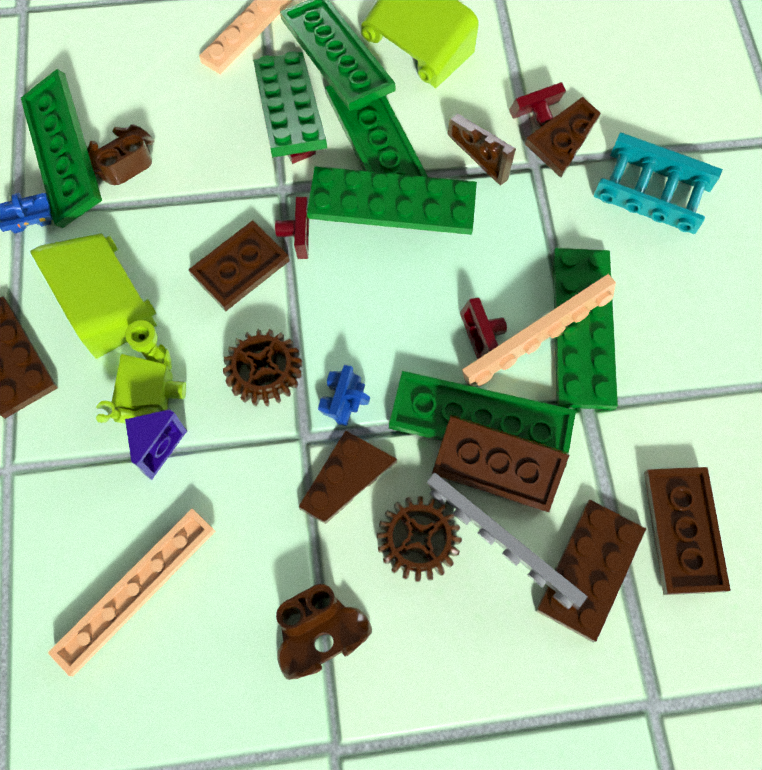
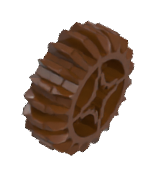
M257 329L256 336L251 337L250 333L246 332V340L242 341L236 338L237 348L228 347L230 356L224 357L223 360L226 365L223 368V374L227 377L225 382L228 387H232L231 391L234 396L241 394L240 398L244 403L251 398L254 406H257L260 400H263L264 405L268 407L270 405L269 399L274 398L280 404V395L283 393L285 396L290 397L289 387L297 388L298 381L296 379L302 377V371L299 368L303 364L302 359L298 358L300 355L298 348H293V341L291 339L285 340L284 334L281 332L275 337L271 329L267 331L266 335H262L261 330ZM278 354L286 360L284 372L279 370L278 365L275 364ZM242 364L247 365V368L250 370V378L247 382L240 377ZM269 381L273 382V383L268 384V385H263L264 383L269 382Z
M418 496L417 505H413L411 498L407 497L405 499L406 508H403L399 502H396L394 509L397 514L387 510L385 517L390 522L380 521L379 527L387 532L377 533V540L386 542L378 546V552H389L383 558V563L389 564L394 560L396 563L391 569V572L394 574L398 572L400 567L404 568L405 570L402 575L404 580L408 579L410 571L415 572V582H420L421 572H425L427 580L432 581L433 569H435L438 575H444L445 570L442 563L451 568L454 562L448 555L458 556L460 550L451 545H458L462 542L461 537L452 535L460 530V526L457 524L449 525L454 520L455 515L450 513L444 517L442 514L445 512L446 506L442 504L436 510L433 508L435 505V499L433 498L429 500L428 506L423 505V496ZM411 516H425L432 519L434 523L421 525L414 518L411 519ZM402 521L408 537L402 541L400 546L395 548L393 533L397 525ZM442 530L444 549L437 557L433 551L431 539L437 532ZM412 532L417 533L418 536L427 534L423 542L426 545H422L419 541L410 544L414 538ZM417 552L424 559H427L428 562H411L402 557V555Z

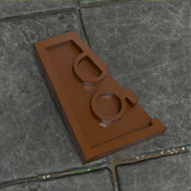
M581 97L528 136L525 145L562 178L597 123L601 113L584 97Z
M458 113L450 118L448 136L500 186L508 181L516 148Z
M345 430L300 503L299 510L327 524L350 504L359 493L373 484L382 473L395 465L397 458Z

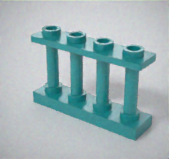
M620 132L610 154L611 157L617 159L609 180L600 179L594 197L604 203L624 208L631 213H638L651 218L655 222L673 226L682 232L696 234L705 220L704 215L696 213L704 191L711 192L719 180L723 169ZM627 163L643 168L635 189L619 184ZM653 172L668 177L660 199L644 194ZM678 181L694 187L686 209L670 203Z

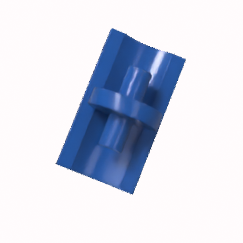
M19 193L12 194V201L0 203V229L2 232L11 230L15 234L23 232L27 228L26 226L37 224L43 227L52 223L51 220L53 219L46 193L22 198Z
M344 365L342 371L329 372L327 386L330 390L336 391L333 398L323 396L318 405V410L323 415L333 418L342 426L348 425L351 412L357 413L359 405H368L370 402V396L364 393L366 385L361 383L362 378L353 372L354 368L352 366Z

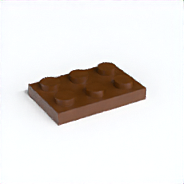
M252 220L193 265L188 271L226 312L287 264L290 259L289 255Z

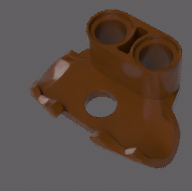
M131 124L126 128L114 127L112 132L118 138L99 149L96 141H90L87 150L95 177L115 186L125 183L151 166L152 156L148 146L152 145L155 140L147 131L135 124Z
M325 584L314 585L283 602L276 612V619L282 629L283 643H281L277 653L280 670L288 680L299 679L320 672L322 670L321 664L341 653L344 657L349 656L372 634L370 621L360 609L345 607L335 597L333 590ZM320 599H330L329 604L325 608H315L316 603ZM291 615H301L296 624L287 625V620ZM324 634L333 638L331 649L326 652L318 651L315 647L317 638Z

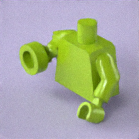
M138 320L131 323L126 329L125 338L127 343L133 350L141 352L146 359L121 354L112 402L105 400L99 402L96 406L97 409H104L108 413V415L98 414L96 416V420L99 423H106L112 418L114 422L126 424L125 419L167 410L169 398H185L186 382L172 381L170 353L162 344L159 346L156 344L158 335L150 322Z

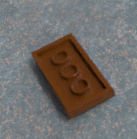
M2 296L0 297V415L6 419L58 389L10 304Z
M450 415L432 474L436 473L442 478L545 512H550L570 455L567 452Z
M708 467L647 469L644 472L663 596L726 593L731 591Z
M589 499L555 568L559 574L588 597L578 610L573 606L567 609L553 597L556 592L547 585L536 612L593 643L597 642L646 528Z

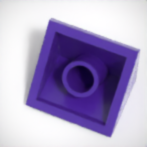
M170 409L125 419L131 462L150 480H153L187 432L175 412Z

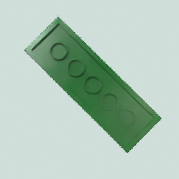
M306 0L280 11L283 23L349 111L396 91L393 79L329 0Z
M291 51L284 55L273 57L266 55L259 59H254V68L272 158L327 149L326 136L303 52Z
M56 69L21 97V102L44 188L49 199L54 225L64 228L100 203L102 198L66 75L59 69Z
M330 85L325 87V94L364 171L428 177L386 96L349 111Z
M315 166L307 216L308 219L472 235L477 182Z
M554 249V309L607 274L611 276L610 250ZM613 300L602 307L596 306L590 310L586 318L577 323L575 321L565 327V330L559 336L555 337L557 406L615 410L618 407Z
M402 371L389 422V429L442 441L450 415H454L569 453L576 410Z

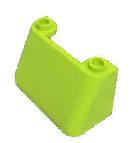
M377 0L361 24V35L368 42L372 43L380 42L383 36L415 58L418 61V75L421 80L437 88L474 54L479 21L475 13L458 0Z
M102 233L40 245L30 250L32 257L71 326L95 359L127 343L125 332L131 323L145 320L150 322L153 327L157 326L152 317L157 314L149 299L145 301L141 299L114 254V252L118 251V248L110 235L104 237Z

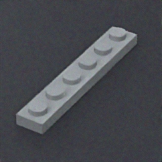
M434 473L427 481L431 489L429 494L442 505L447 502L456 509L453 514L465 525H468L469 522L473 523L480 529L477 534L491 546L496 542L504 549L502 555L515 566L519 563L530 570L527 574L528 577L542 588L547 584L556 592L553 597L564 607L570 609L573 606L577 610L580 608L588 596L438 474Z

